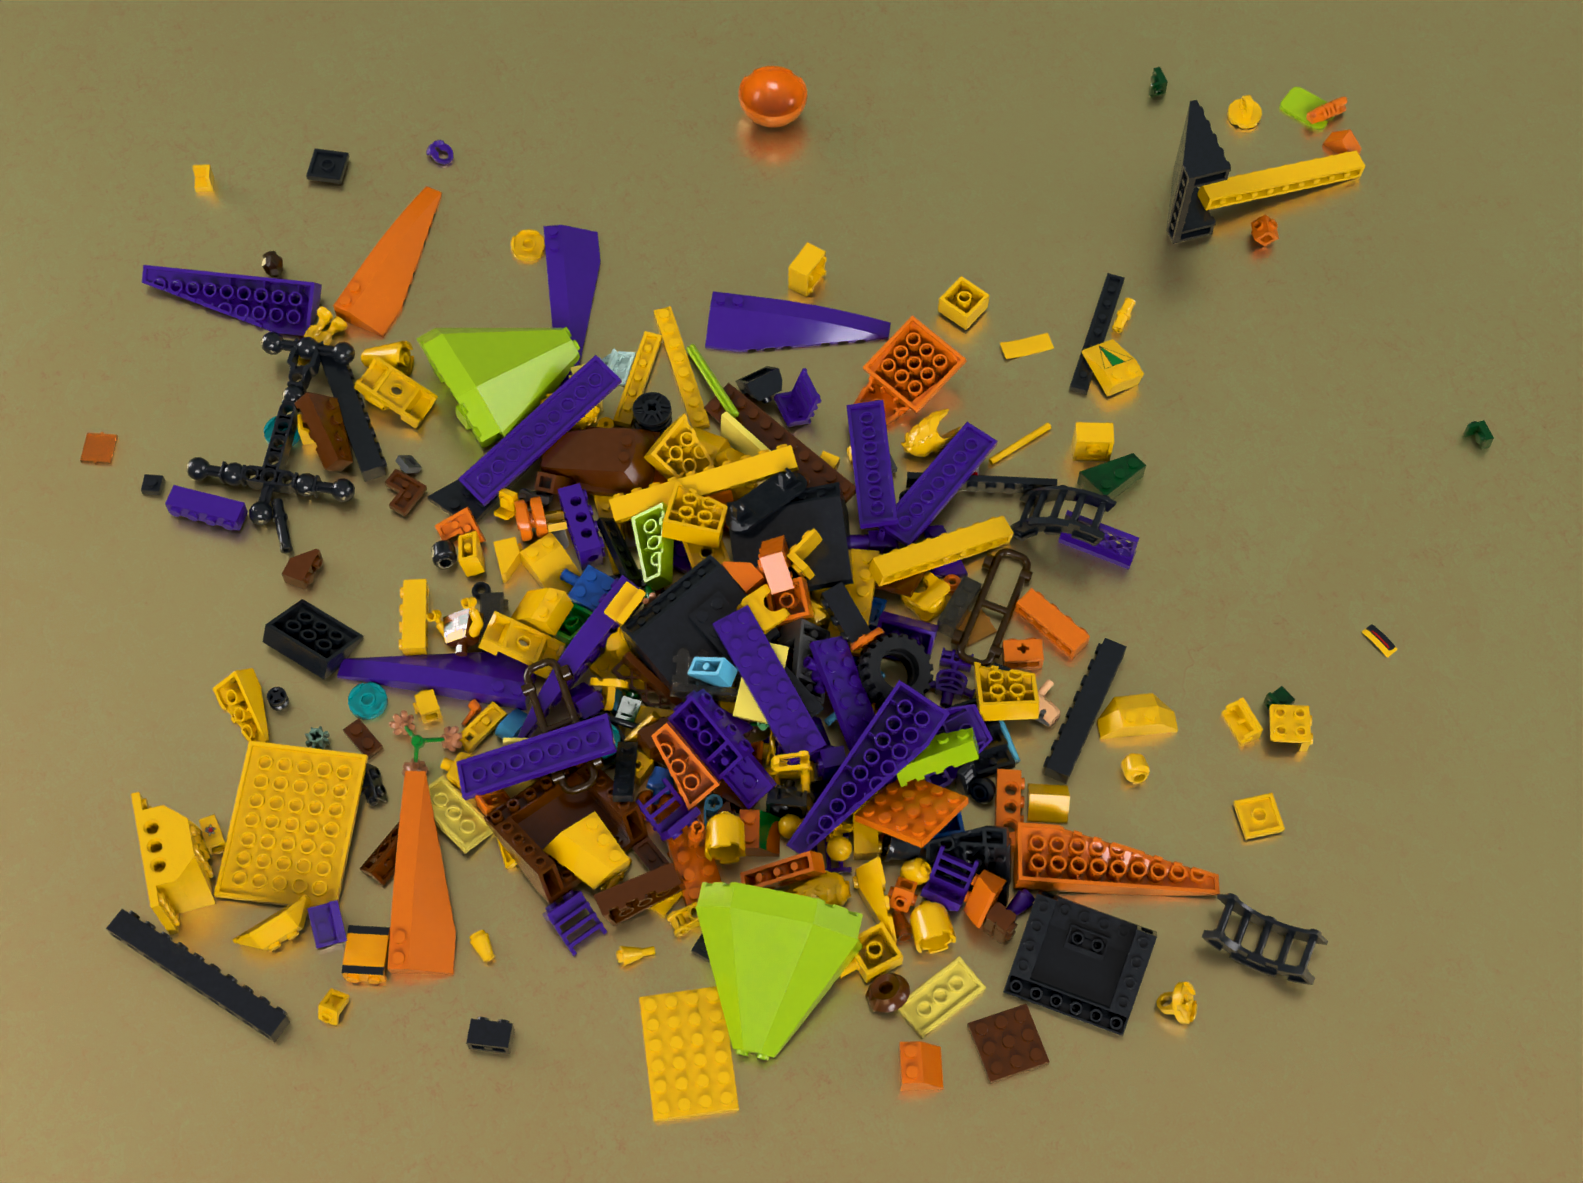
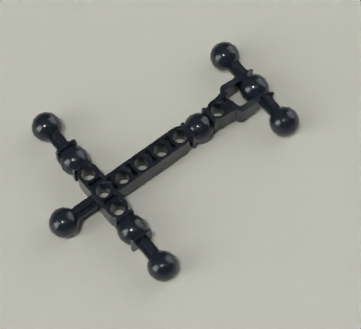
M276 332L265 334L261 339V347L266 353L277 355L282 350L290 351L287 360L290 372L289 381L287 382L288 387L283 392L282 404L278 410L263 466H242L237 462L227 464L226 461H223L222 466L210 465L204 458L194 457L187 464L188 476L196 481L204 480L208 476L219 477L222 484L227 483L231 486L242 484L244 487L248 485L250 488L260 489L259 501L254 503L249 509L250 520L257 525H265L272 519L273 510L269 504L273 491L287 494L299 493L304 497L314 495L315 498L319 497V493L332 494L340 502L351 500L355 494V487L348 479H338L334 483L322 482L319 475L314 476L310 473L299 475L297 472L294 474L291 471L285 470L298 426L297 415L301 412L300 409L296 408L295 402L306 394L312 376L318 374L321 356L332 357L338 364L347 365L355 358V350L351 344L339 342L334 346L324 345L323 341L318 343L312 337H304L300 340L296 338L294 341L284 340ZM299 356L305 360H311L310 364L297 366Z

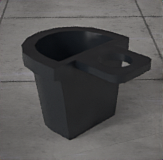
M886 834L882 840L881 860L883 862H889L890 860L909 861L919 857L921 848Z

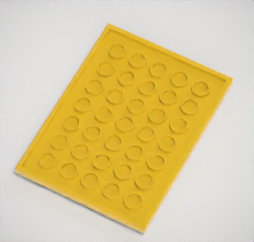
M249 741L214 896L287 906L301 896L306 895L311 899L309 908L326 904L330 901L338 900L339 902L368 756L365 754Z

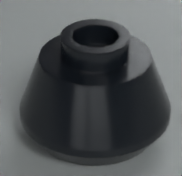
M976 778L970 783L969 790L975 801L987 804L992 801L996 787L989 778Z

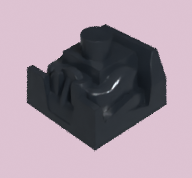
M766 366L736 380L743 395L748 393L756 400H762L763 404L772 401V395L782 391V376L779 368Z
M784 780L783 785H777L776 788L773 787L768 792L766 799L767 813L780 817V819L787 814H794L800 817V819L806 817L807 791H804V793L797 791L794 781Z

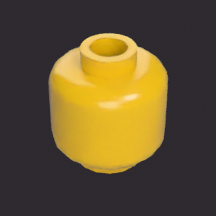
M1128 754L1121 762V769L1129 782L1141 783L1147 779L1150 769L1142 754Z
M920 857L906 861L900 870V877L917 882V886L924 884L929 880L931 866Z

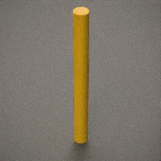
M1047 422L988 459L990 464H995L1052 428L1050 423Z

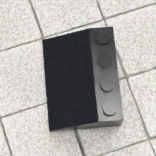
M301 599L265 624L263 643L325 680L338 670L343 660L348 658L363 640L364 636L304 599Z

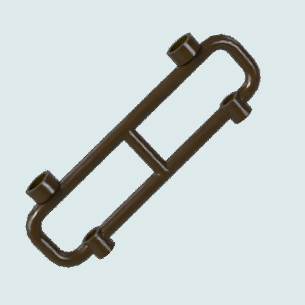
M1008 548L999 550L995 556L986 554L982 568L989 571L964 632L956 629L951 640V644L958 646L957 654L959 658L973 666L974 662H979L981 666L988 667L995 658H1000L1003 650L1000 644L1015 609L1016 602L1019 599L1025 581L1029 583L1033 574L1030 571V559L1025 554ZM1004 556L1018 559L1024 564L1007 607L985 600L1000 561ZM982 607L1004 615L988 656L984 660L974 658L965 653L966 645Z
M545 658L529 665L524 672L525 684L521 686L525 697H530L542 734L580 722L566 683L574 679L570 666L566 664L561 667L558 661L552 658ZM546 666H551L554 670L570 716L550 726L547 725L536 693V687L531 678L534 671ZM600 757L586 762L590 777L584 783L570 787L563 769L551 773L552 780L555 785L559 784L562 791L566 794L574 795L586 791L597 782V769L605 766L603 758Z

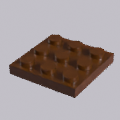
M1027 1004L967 1024L989 1084L1048 1065L1050 1062Z

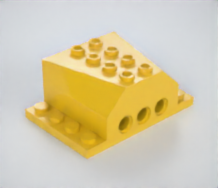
M140 792L132 793L131 797L150 907L170 936L178 934L177 926H180L179 913L216 904L211 878L214 877V872L208 862L211 856L205 846L202 830L187 817L165 805L149 806L147 798H143Z

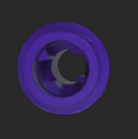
M1025 888L1021 891L1018 890L1006 910H1011L1017 916L1031 907L1035 898Z

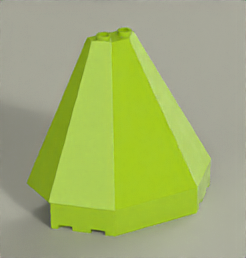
M567 327L434 328L416 338L437 378L441 383H446L460 405L482 449L501 438L503 439L541 405L540 401L548 398L546 397L547 394L556 391L571 371L570 367H574L580 359L578 352L580 347L576 340H571L570 337L572 335Z
M702 882L696 911L732 1047L736 1050V1054L748 1056L749 1053L757 1054L756 1058L769 1061V1057L776 1058L863 947L858 939L863 914L848 911L847 908L836 904H826L824 900L738 882H731L730 884L724 882H713V884Z

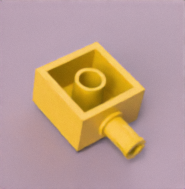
M883 922L858 935V939L863 947L839 977L843 978L857 970L867 984L878 976L902 965L903 955Z

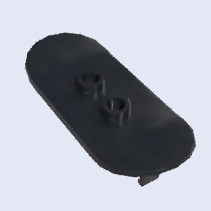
M785 468L787 472H779L731 505L725 517L728 528L734 532H745L752 529L765 518L802 494L807 488L806 478L799 473L792 472L788 468Z

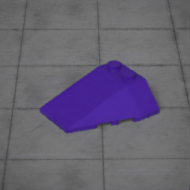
M975 704L943 708L950 714L936 735L973 728L979 754L993 740ZM951 765L939 774L932 772L924 775L925 779L923 780L944 788L954 781L957 771L963 765L955 768Z

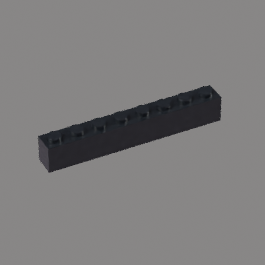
M321 356L323 370L333 397L338 398L345 430L364 481L386 475L384 468L387 467L384 456L380 457L379 455L382 452L379 442H374L373 438L376 437L373 427L369 428L368 423H371L367 412H363L365 408L363 399H358L357 396L360 392L354 389L355 384L352 383V380L355 378L352 370H348L347 365L338 364L332 357Z
M1107 638L1104 639L1102 644L1098 643L1094 653L1097 654L1095 660L1091 659L1087 668L1090 672L1088 676H1083L1080 686H1083L1081 692H1076L1073 699L1075 705L1073 708L1069 707L1065 717L1068 718L1067 723H1062L1058 732L1061 736L1059 740L1055 739L1052 744V756H1047L1043 767L1046 768L1045 776L1067 784L1121 664L1127 646Z

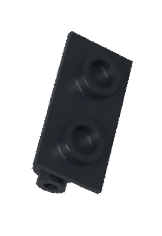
M366 763L362 787L370 786L364 790L367 803H370V806H375L379 800L388 802L385 795L386 789L380 779L381 773L379 769Z

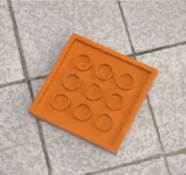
M897 779L883 788L855 814L856 822L923 848L969 802L967 796L925 780L917 781L914 779L908 781L907 786L901 787Z

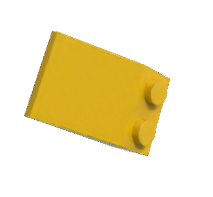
M551 532L519 552L521 563L542 589L554 588L565 591L568 595L574 586L560 579L563 570L568 569L577 576H581V573L563 546Z
M554 588L529 590L511 618L535 630L555 636L574 604L565 591Z

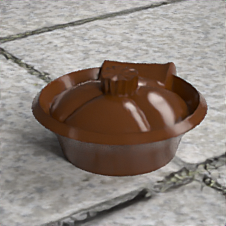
M894 973L882 974L869 985L865 997L873 1012H893L906 1003L910 994V987L907 980L901 975Z

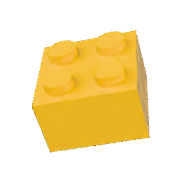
M961 276L939 298L938 312L967 330L988 308L990 295Z

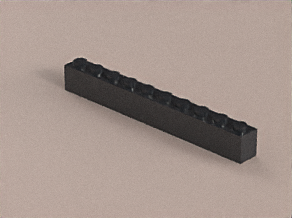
M121 909L106 929L111 936L275 1043L290 1023L286 1016L288 1013L278 1006L275 1009L270 1005L271 1002L262 995L258 998L247 985H243V987L238 985L237 979L230 974L223 975L220 973L221 969L213 963L210 965L204 962L205 959L198 953H189L188 948L181 942L174 943L171 941L173 938L164 931L160 934L155 930L156 927L149 921L142 922L139 920L140 916L132 910L127 912Z

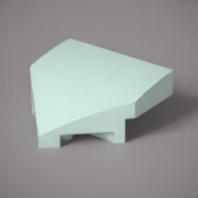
M614 348L609 355L601 359L622 380V383L619 384L621 386L626 385L636 352H617Z

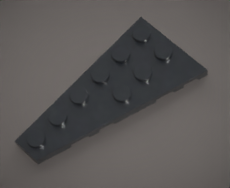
M537 460L513 480L506 489H510ZM459 480L427 496L431 503L450 516L469 507L477 523L499 501L498 494L484 507Z

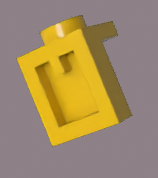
M503 488L499 491L500 507L494 511V516L509 520L516 514L514 501H519L518 493Z
M330 988L318 1005V1019L336 1026L339 1023V1014L349 1002L350 995Z

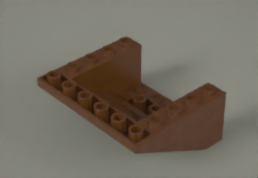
M586 762L563 769L570 787L584 783L590 777ZM601 768L597 769V782L586 791L574 795L566 794L562 791L559 784H554L550 773L483 817L485 823L549 905L583 882L565 866H561L557 863V860L543 851L560 832L595 811L624 852L648 836L639 805L634 800L633 802H613L614 781Z

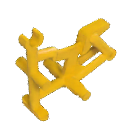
M809 751L775 755L771 759V767L765 768L777 785H781L780 779H801L802 793L804 791L810 793L811 781H815L814 761H810ZM800 757V764L787 765L788 760L784 759Z

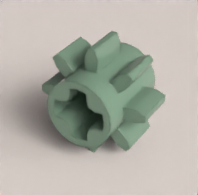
M322 726L319 728L311 727L309 734H305L306 739H308L305 742L306 746L324 750L326 744H330L329 739H327L330 736L328 731L323 732Z

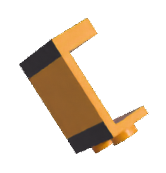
M348 925L341 972L345 980L351 983H358L359 980L371 984L386 982L387 977L384 970L388 942L390 940V927Z

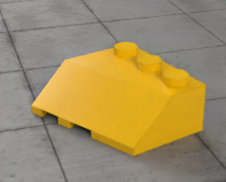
M685 413L662 433L644 456L666 479L686 477V473L692 471L699 473L704 471V468L714 465L705 447L701 445L695 435L697 433L694 428H691L687 421L688 418Z
M676 481L664 516L662 537L718 549L728 506L711 497H703L692 488H684L682 483Z
M974 662L976 703L983 721L1038 719L1040 703L1035 673L1015 669L1006 671L999 669V666L991 665V667L981 666L979 662Z
M595 811L560 832L543 849L547 855L557 860V863L561 866L568 868L576 877L593 889L626 870L630 860Z

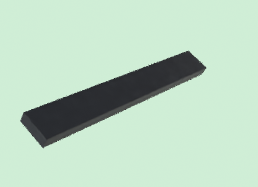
M1110 273L1107 274L1082 350L1105 341L1125 280L1124 277ZM1082 352L1069 390L1087 395L1094 373Z

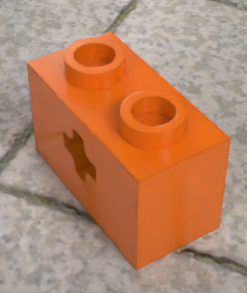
M1030 637L1024 640H1017L1015 638L1003 640L1001 647L1003 648V666L1011 669L1042 668L1044 662L1042 639Z

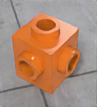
M1263 215L1251 222V234L1254 240L1264 247L1279 239L1278 225L1274 219Z
M898 876L895 887L891 886L887 895L890 898L889 906L896 911L908 913L910 906H915L918 895L914 893L918 883Z

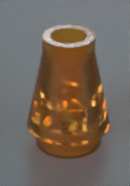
M896 910L892 912L897 941H909L913 938V933L903 911Z

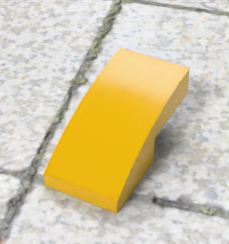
M562 509L544 512L548 532L567 529Z

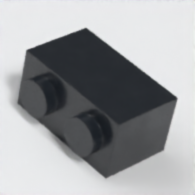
M486 1017L471 1019L466 1042L468 1049L510 1054L515 1031L513 1023L504 1019H499L498 1022L489 1021Z

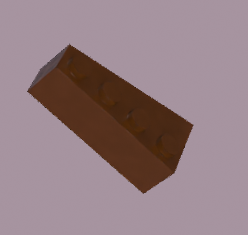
M311 392L304 394L295 402V406L301 410L303 414L301 419L304 424L307 423L310 429L308 434L317 445L316 451L324 469L340 473L353 463V458L338 398Z
M671 862L664 863L657 869L596 893L593 896L602 916L614 927L685 890L686 887L677 868Z

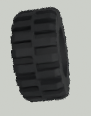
M897 633L885 634L868 644L860 652L861 656L857 658L856 664L859 665L857 669L861 684L867 692L870 703L875 702L877 708L880 709L894 688L884 680L881 674V660L886 655L893 656L904 664L908 675L906 685L923 696L929 691L931 687L929 683L933 681V674H930L934 670L933 664L929 663L931 657L929 653L926 654L924 652L925 647L922 644L918 645L915 638L908 639V635L903 633L900 635Z

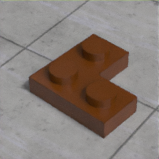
M397 469L385 481V485L398 493L389 504L390 509L406 517L427 490L426 485Z

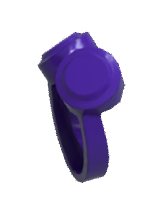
M444 140L434 141L426 150V155H431L439 164L445 165L453 160V150L444 143ZM435 147H438L441 151H446L448 158L441 159Z

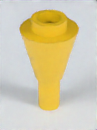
M619 946V950L616 951L617 961L622 963V966L628 965L641 959L643 956L654 955L655 947Z

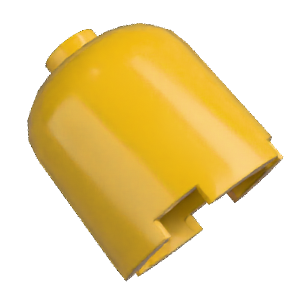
M724 811L712 816L707 822L705 857L712 861V858L719 859L721 864L738 862L739 857L746 856L744 822L739 816Z
M923 901L911 912L910 924L915 947L919 953H922L923 950H929V954L938 953L948 949L949 943L956 942L955 932L948 911L942 904Z

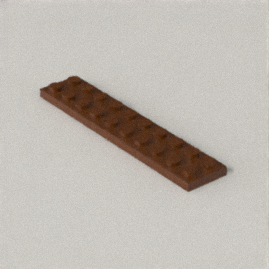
M728 383L723 388L739 412V416L735 417V419L767 448L773 451L782 444L792 446L799 469L793 472L799 473L806 478L807 488L839 482L845 503L856 494L854 484L734 386ZM715 396L704 409L707 414L721 424V415L726 411Z

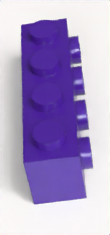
M173 485L165 502L168 512L175 517L183 516L192 521H203L211 526H222L227 530L234 529L240 531L248 513L244 502Z

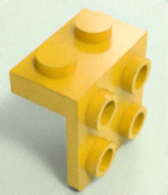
M814 528L811 531L805 532L802 540L798 544H794L789 549V554L787 555L794 571L800 577H806L809 580L815 574L803 560L823 540Z
M1270 705L1271 741L1298 743L1299 751L1307 752L1309 745L1313 744V733L1310 730L1312 715H1310L1309 706Z

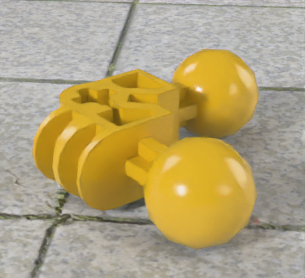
M806 806L807 814L811 809L809 806ZM794 814L783 816L778 823L779 833L782 837L791 839L804 818L800 819V817ZM843 821L825 837L826 842H828L826 851L832 860L842 862L851 855L852 845L847 838L843 837V834L853 831L852 824Z

